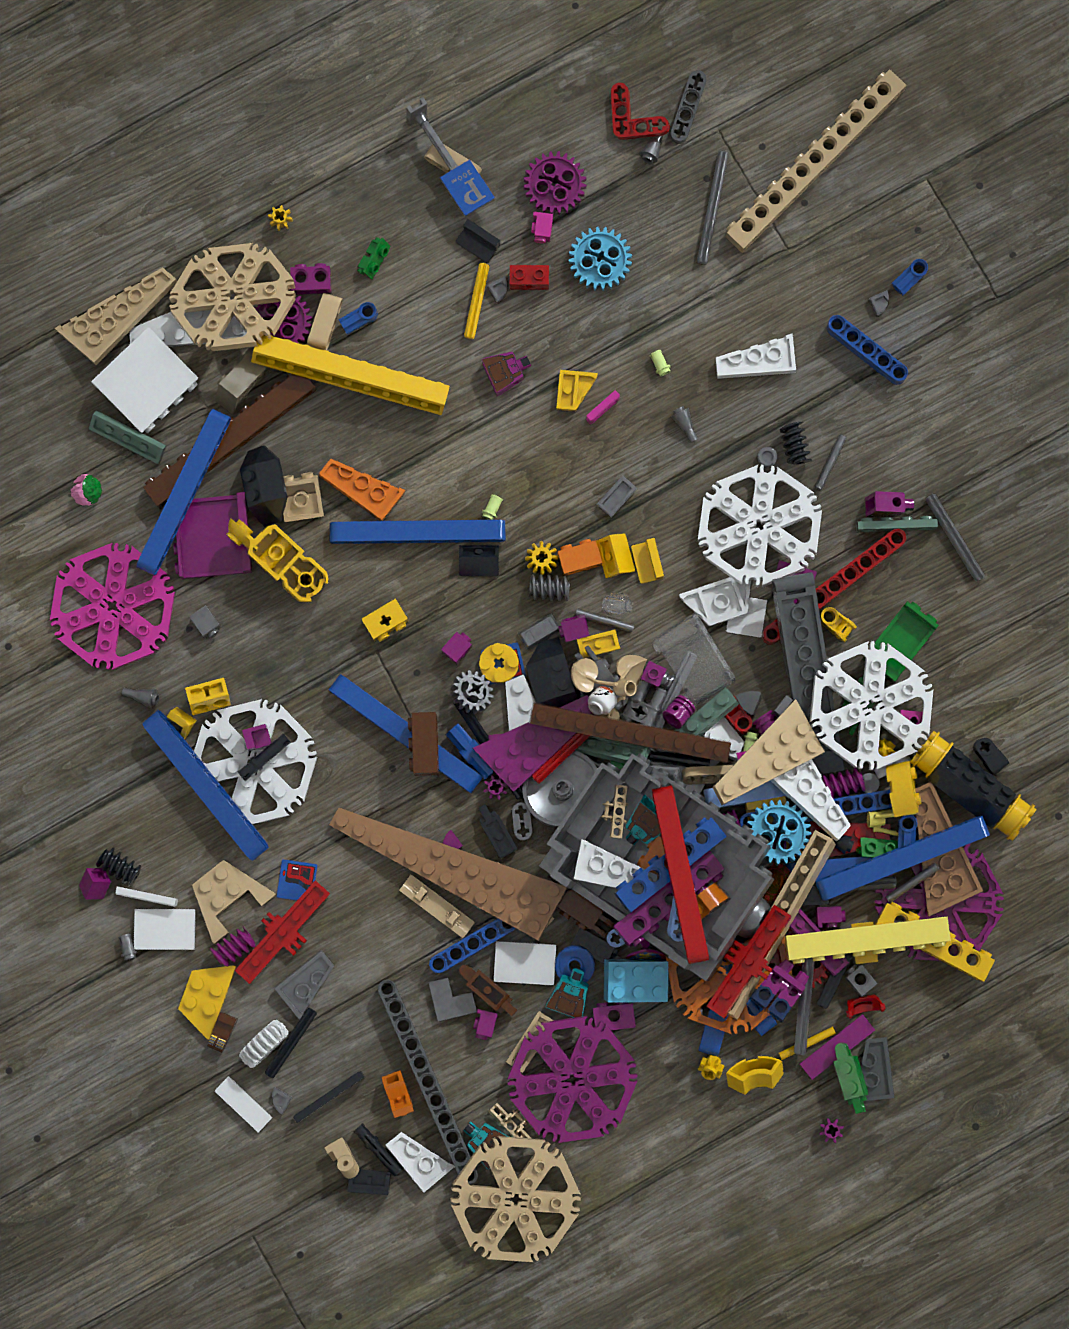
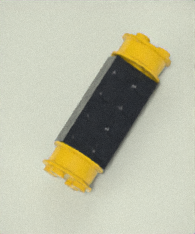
M933 731L911 759L912 767L917 766L926 773V778L929 776L927 780L974 816H983L987 826L991 829H999L1007 835V840L1013 841L1019 834V830L1024 828L1031 820V816L1036 811L1035 805L1032 804L1030 806L1020 798L1021 794L1016 796L1009 787L999 782L995 776L986 772L978 763L972 761L961 750L952 746L953 742L948 743L941 738L939 731L937 733Z

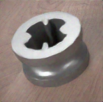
M666 671L659 687H664L665 691H668L675 675L671 676Z

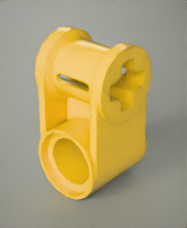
M832 607L825 608L820 612L821 625L844 643L847 641L846 637L850 632L857 628L851 620ZM825 612H830L833 615L832 622L825 621Z

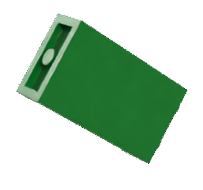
M907 601L875 641L874 647L879 650L880 644L883 642L885 643L884 651L886 652V644H889L909 660H912L939 626L936 623L937 620L930 614L925 615L920 611L921 607L916 603ZM889 658L886 662L885 678L894 683L906 667L897 660Z

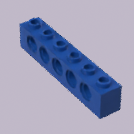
M704 817L695 824L698 827L692 833L688 830L683 834L685 846L690 848V855L688 856L689 865L693 864L727 837L712 817L708 820ZM698 833H703L706 836L704 844L696 841ZM665 854L660 858L656 855L648 861L649 867L645 870L642 868L638 869L632 874L633 879L627 883L624 880L616 887L618 891L614 894L629 913L670 882L668 869L664 866ZM653 870L658 873V880L656 882L649 880V871ZM634 883H639L642 886L641 894L633 893L632 885Z

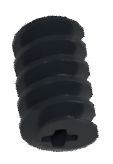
M803 422L790 423L780 429V433L785 434L781 437L782 441H787L783 444V448L788 449L785 452V455L790 457L787 459L788 464L799 465L812 461V459L806 458L810 451H804V448L809 446V444L802 443L807 436L800 435V433L805 431V428H799V425Z
M114 847L109 851L106 849L99 857L96 866L99 867L103 864V871L109 869L108 874L110 876L116 873V880H120L123 877L122 884L125 885L129 882L128 887L130 888L140 874L141 865L134 868V860L128 864V856L120 859L122 852L114 855Z

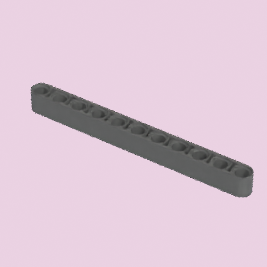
M383 980L378 985L379 995L459 1175L471 1158V1155L396 984L391 980ZM385 983H390L393 986V991L389 995H385L382 992V986ZM395 1001L401 1005V1010L398 1013H393L390 1010L391 1003ZM401 1020H406L409 1023V1029L405 1032L400 1031L398 1028V1023ZM411 1038L417 1041V1048L415 1050H409L406 1047V1042ZM418 1057L424 1058L426 1062L422 1069H418L414 1065V1061ZM425 1076H431L434 1080L433 1085L429 1088L425 1087L422 1083ZM435 1094L442 1098V1103L439 1106L432 1105L430 1101L431 1097ZM442 1113L450 1116V1122L446 1125L439 1122V1116ZM449 1132L457 1133L458 1141L456 1143L448 1142L447 1134ZM461 1150L466 1153L465 1161L458 1162L455 1159L457 1151ZM476 1167L473 1170L475 1177L473 1180L468 1181L469 1185L473 1184L478 1178Z

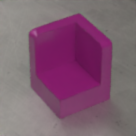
M266 724L242 730L248 751L266 747L272 743Z
M86 868L79 887L85 899H104L111 881L107 872L103 871L102 868Z

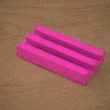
M616 390L613 391L586 415L587 422L591 425L620 400V394Z

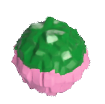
M87 474L77 477L74 480L76 485L71 489V497L75 499V502L82 506H90L98 502L102 494L100 481Z

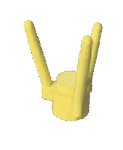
M892 808L867 812L868 828H873V832L898 836L896 831L881 828V826L885 825V818L894 817Z

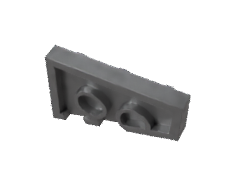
M320 950L274 987L299 1020L334 965L324 952Z

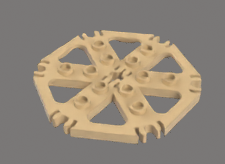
M239 244L208 248L209 253L203 250L205 257L200 259L195 255L196 263L191 258L170 292L169 299L171 303L176 302V304L170 305L171 314L194 344L197 342L198 347H201L204 342H207L205 345L206 349H211L212 351L258 346L257 342L263 344L261 336L266 335L271 339L270 331L273 335L276 334L295 302L296 294L295 291H289L290 289H295L294 279L270 249L268 252L267 248L264 247L261 252H258V244ZM242 253L244 258L231 278L218 262V257L224 254ZM265 263H270L280 275L277 281L253 284ZM194 271H200L213 289L185 291L184 286ZM231 294H235L234 299L230 300ZM281 302L271 320H264L253 307V305ZM212 310L203 326L198 329L193 328L184 316V313ZM235 316L247 332L246 335L228 339L221 338L231 319Z
M498 1136L501 1142L499 1145L498 1140L494 1137L492 1138L494 1146L489 1148L483 1142V1147L486 1150L483 1152L479 1145L452 1183L453 1185L460 1186V1188L456 1186L451 1187L452 1191L459 1192L457 1198H450L451 1202L459 1203L451 1204L452 1209L470 1248L473 1243L472 1249L474 1251L480 1246L484 1247L481 1253L483 1257L490 1251L486 1259L533 1262L531 1259L532 1254L534 1259L538 1261L537 1253L544 1251V1254L548 1256L547 1246L552 1253L579 1215L578 1213H571V1210L574 1212L580 1211L579 1207L572 1206L573 1201H581L579 1196L573 1195L580 1194L562 1152H559V1149L556 1147L552 1152H548L547 1149L550 1146L548 1141L545 1142L544 1139ZM510 1147L532 1148L534 1155L517 1178L507 1156V1150ZM480 1161H486L499 1187L469 1185L468 1177ZM557 1166L560 1168L567 1183L566 1191L536 1190L551 1167ZM517 1194L519 1198L525 1200L517 1201V1204H514L512 1200L505 1198H513ZM466 1208H494V1212L481 1231L474 1233L464 1214ZM533 1211L561 1213L564 1216L563 1223L553 1237H544ZM513 1221L525 1244L524 1251L520 1253L504 1252L498 1249L499 1241Z

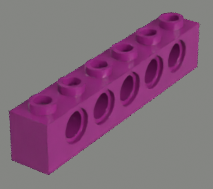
M710 850L690 865L695 893L697 895L700 894L712 881L715 883L724 877L722 873L725 868ZM698 871H705L708 877L704 880L699 879L696 875ZM671 881L614 925V930L628 947L632 945L638 946L644 941V935L648 932L653 934L660 928L659 923L663 920L669 921L672 905H668L665 902V898L667 896H674ZM652 908H656L660 911V916L653 918L649 915V911ZM641 921L645 927L638 931L634 929L633 923Z

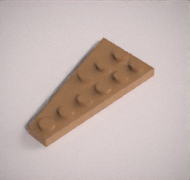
M928 782L916 788V793L920 794L922 805H919L918 813L915 814L918 823V840L952 827L933 783ZM963 847L921 863L922 871L933 863H936L939 867L938 871L923 880L928 917L983 891Z

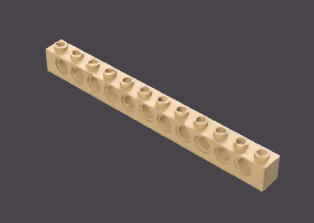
M890 69L886 73L882 72L875 81L877 83L873 87L869 85L862 92L863 97L859 101L855 99L848 108L850 110L846 114L842 112L835 119L836 124L832 128L828 126L821 135L823 137L819 141L815 139L808 146L809 151L805 155L801 153L794 162L796 164L792 168L787 167L781 173L782 178L778 182L774 180L767 189L769 191L764 196L760 194L753 203L755 205L751 209L747 207L740 214L741 219L737 223L733 221L727 227L726 238L741 253L905 91L907 85ZM884 89L887 95L882 96L877 90ZM869 102L874 106V108L867 109L865 108L864 103ZM857 116L860 122L854 123L850 117ZM842 129L846 131L847 135L840 136L837 134V131ZM830 143L833 149L827 150L823 144ZM815 156L820 160V162L816 164L812 163L810 161V158ZM803 170L806 176L799 177L796 171ZM790 184L793 189L787 191L783 188V185ZM771 197H776L779 200V203L772 204L770 203L769 199ZM763 211L766 216L759 218L755 213ZM748 224L752 227V230L746 232L742 229V226Z

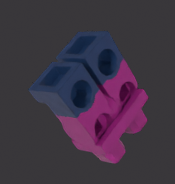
M786 959L779 966L776 965L768 978L762 982L750 999L766 1010L774 997L779 994L767 1012L781 1023L804 992L805 985L809 979V976L803 971H800L795 979L790 976L789 972L794 965Z

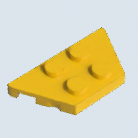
M232 965L191 971L178 1009L208 1040L213 1033V1028L221 1012L237 966Z

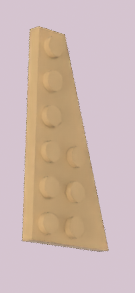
M162 267L143 278L140 283L133 287L125 288L124 292L117 296L114 294L89 308L85 314L78 318L75 316L70 319L69 323L63 326L59 325L54 329L92 363L97 365L175 286L177 280Z
M796 699L712 787L721 805L825 752Z

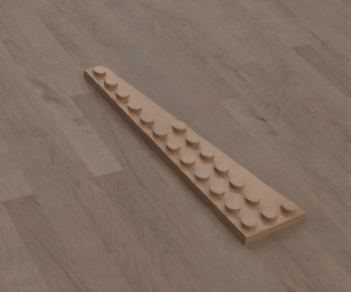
M338 808L329 824L333 828L538 941L567 890V887L342 808Z

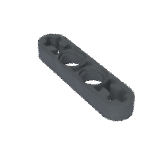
M700 70L693 71L689 76L671 129V139L677 144L684 143L688 138L706 84V75ZM697 76H700V80L703 82L698 83L696 90L693 88L695 82L694 79H696ZM690 93L697 96V100L693 103L686 100V96ZM684 111L691 114V118L687 121L680 118V114ZM681 124L684 126L682 130V134L684 136H680V138H677V134L674 132L679 131Z

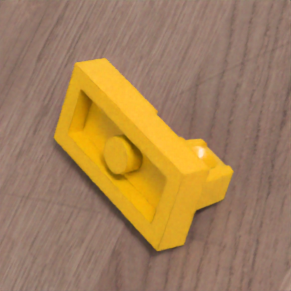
M616 630L576 640L579 652L583 658L591 657L586 652V646H589L595 655L620 650Z

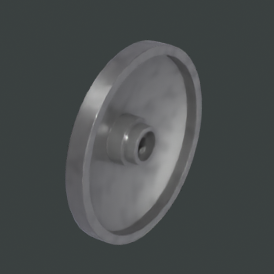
M575 750L541 783L538 784L532 778V775L523 783V798L527 808L541 823L558 828L598 768L590 758Z

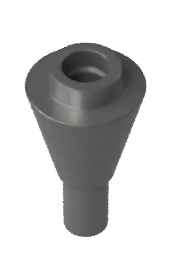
M655 136L640 152L644 162L652 164L658 161L660 141L663 136Z
M682 406L674 410V415L671 416L673 420L686 432L690 442L697 440L692 429L689 408L684 409Z
M123 688L122 690L123 696L131 697L151 709L154 705L158 704L159 694H157L156 689L132 690Z

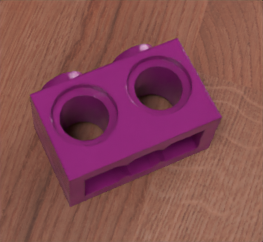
M317 263L311 267H307L305 264H297L295 267H290V274L295 283V289H291V291H295L296 295L332 293L330 266H326L324 263ZM323 274L326 276V279L323 282H318L315 280L316 277ZM299 275L306 276V280L302 283L297 282L296 278Z

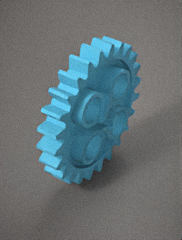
M596 227V232L593 233L589 228L588 235L582 232V239L575 238L578 245H571V248L575 251H569V256L574 257L569 259V264H574L570 267V271H577L574 274V278L581 277L580 284L586 281V288H589L592 284L595 291L598 286H601L602 291H604L605 285L612 289L613 282L619 285V278L625 280L623 273L629 274V269L626 266L632 265V262L628 261V259L632 258V254L627 253L630 251V246L624 247L627 240L620 241L621 234L614 236V229L607 233V227L604 228L603 232H600L599 227ZM597 242L601 247L598 250H594L590 245ZM614 250L619 255L616 258H611L608 253ZM600 256H603V257H604L603 260H601L600 262H598V261H597V258H599ZM590 260L593 264L590 267H585L582 265V262ZM602 268H608L610 270V274L602 275L600 273V270Z
M771 800L769 807L763 803L762 810L758 807L755 809L757 815H750L753 821L747 822V825L754 830L752 835L760 834L761 836L768 835L771 842L767 845L771 849L765 856L768 858V864L775 860V864L778 866L780 860H782L784 865H786L788 858L791 862H794V855L800 858V850L804 851L806 847L803 844L809 842V839L806 837H809L811 832L806 831V829L811 825L804 823L808 817L801 818L800 815L803 810L796 812V805L790 808L789 801L782 805L781 800H778L777 805H775ZM767 816L775 817L776 824H769ZM781 816H784L785 819L780 830L781 835L777 840L776 849H772L777 834L775 831L779 827ZM786 823H794L796 829L793 831L788 830ZM787 841L790 844V849H783L780 842Z

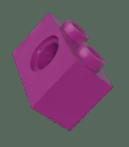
M608 1002L597 1003V1008H592L595 1027L599 1025L600 1021L603 1022L601 1031H603L605 1023L610 1030L636 1027L633 1003L616 1002V1005L608 1006ZM611 1010L619 1012L620 1017L616 1022H612L608 1018V1013Z

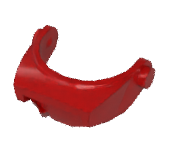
M872 994L848 999L846 1015L850 1019L855 1014L868 1011L884 1012L886 1008L885 1004L876 995Z

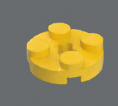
M500 643L490 645L480 656L479 666L481 673L492 683H505L511 680L518 671L519 660L517 654L508 645ZM503 659L504 667L495 668L494 660Z

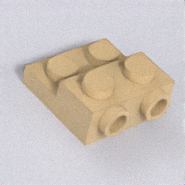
M313 472L301 474L302 477L294 478L293 475L283 476L288 495L283 512L285 522L324 516L318 475H313Z

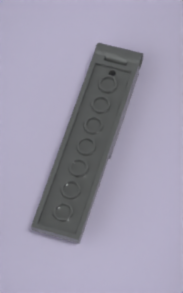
M812 572L772 579L776 616L791 698L793 701L797 700L810 726L818 721V719L810 722L814 676H817L816 672L818 670L826 673V668L822 664L827 662L815 580ZM828 686L822 689L821 711L825 714L835 711L832 689ZM819 726L812 727L815 735L820 733L821 728ZM836 732L834 740L840 744L839 733ZM823 734L822 736L817 737L818 740L824 738L825 735ZM820 742V744H821V746H822V748H823L824 750H828V749H829L828 747H826L824 744H822V743Z

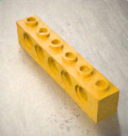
M891 902V904L886 903L874 925L894 923L897 916H901L904 922L919 920L920 916L911 911L907 914L901 910L902 907ZM951 932V941H947L946 946L934 947L930 943L925 944L926 948L920 949L980 982L985 981L995 962L991 958L992 954L982 949L980 952L973 949L974 945L966 940L962 942L956 940V935ZM950 945L957 946L958 953L956 956L949 954L948 948ZM969 954L974 955L976 958V963L973 966L969 965L966 961Z

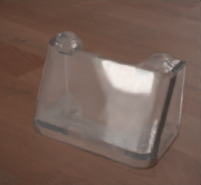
M696 612L653 639V649L657 655L661 653L665 657L682 685L685 693L682 696L688 698L695 707L736 682L734 674Z

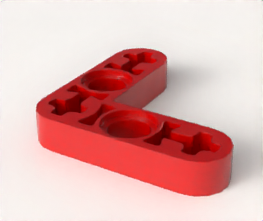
M624 83L613 85L611 88L613 132L618 139L628 140L663 136L669 132L670 124L663 116L631 119L630 92L628 87ZM619 88H622V90L625 91L622 93V100L626 102L620 101V98L616 93L619 92ZM619 107H626V113L623 116L616 114V110ZM620 121H623V126L627 129L622 135L618 131L621 129ZM652 122L653 126H658L659 122H662L665 126L662 127V130H659L658 127H652L653 131L651 132L649 123ZM641 123L647 126L643 133H639L636 130L637 126Z

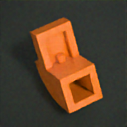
M718 882L707 887L696 897L701 921L730 899Z
M401 1070L383 1076V1085L390 1101L394 1118L413 1112V1104Z

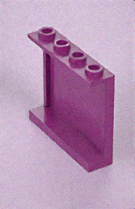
M239 492L237 495L196 498L192 500L177 531V543H173L174 554L178 555V562L175 563V572L179 574L181 579L252 573L251 557L247 555L248 549L243 544L238 546L226 535L230 518L235 522L240 519L249 527L245 492Z

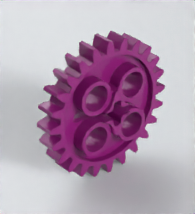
M551 151L549 152V157L542 154L541 161L535 158L536 165L530 163L529 167L531 170L525 171V174L529 177H524V182L528 183L524 185V190H529L526 193V197H532L530 204L536 202L535 208L543 207V213L547 209L550 210V214L557 210L558 215L561 214V209L568 213L569 206L575 209L574 202L581 203V199L578 196L584 197L585 192L582 189L587 187L583 183L586 181V177L581 176L584 174V169L578 170L580 162L573 164L575 158L572 157L568 160L567 153L560 157V151L557 152L556 156H553ZM551 167L555 172L553 174H546L544 170ZM566 174H569L573 177V179L571 181H565L562 177ZM555 180H557L558 184L552 186V183H554ZM540 185H545L548 189L545 192H540L537 188ZM558 192H563L566 196L563 199H558L555 195Z
M301 296L295 299L290 310H296L297 314L294 317L286 315L276 334L270 333L272 336L288 339L295 343H298V341L306 342L303 335L309 336L310 334L306 329L312 328V324L307 323L312 320V316H306L311 311L310 308L304 309L307 303L306 301L300 303ZM281 302L257 304L258 307L254 308L262 318L272 319L274 314H269L267 310L272 306L278 309ZM290 328L294 330L291 336L283 335L285 329Z

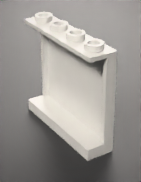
M147 327L91 382L141 433L144 431L149 433L156 426L154 422L158 418L162 420L170 412L168 408L172 404L177 406L184 399L182 395L187 390L191 392L198 385L196 383L198 377Z

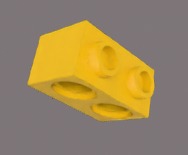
M224 678L185 688L192 715L231 705Z

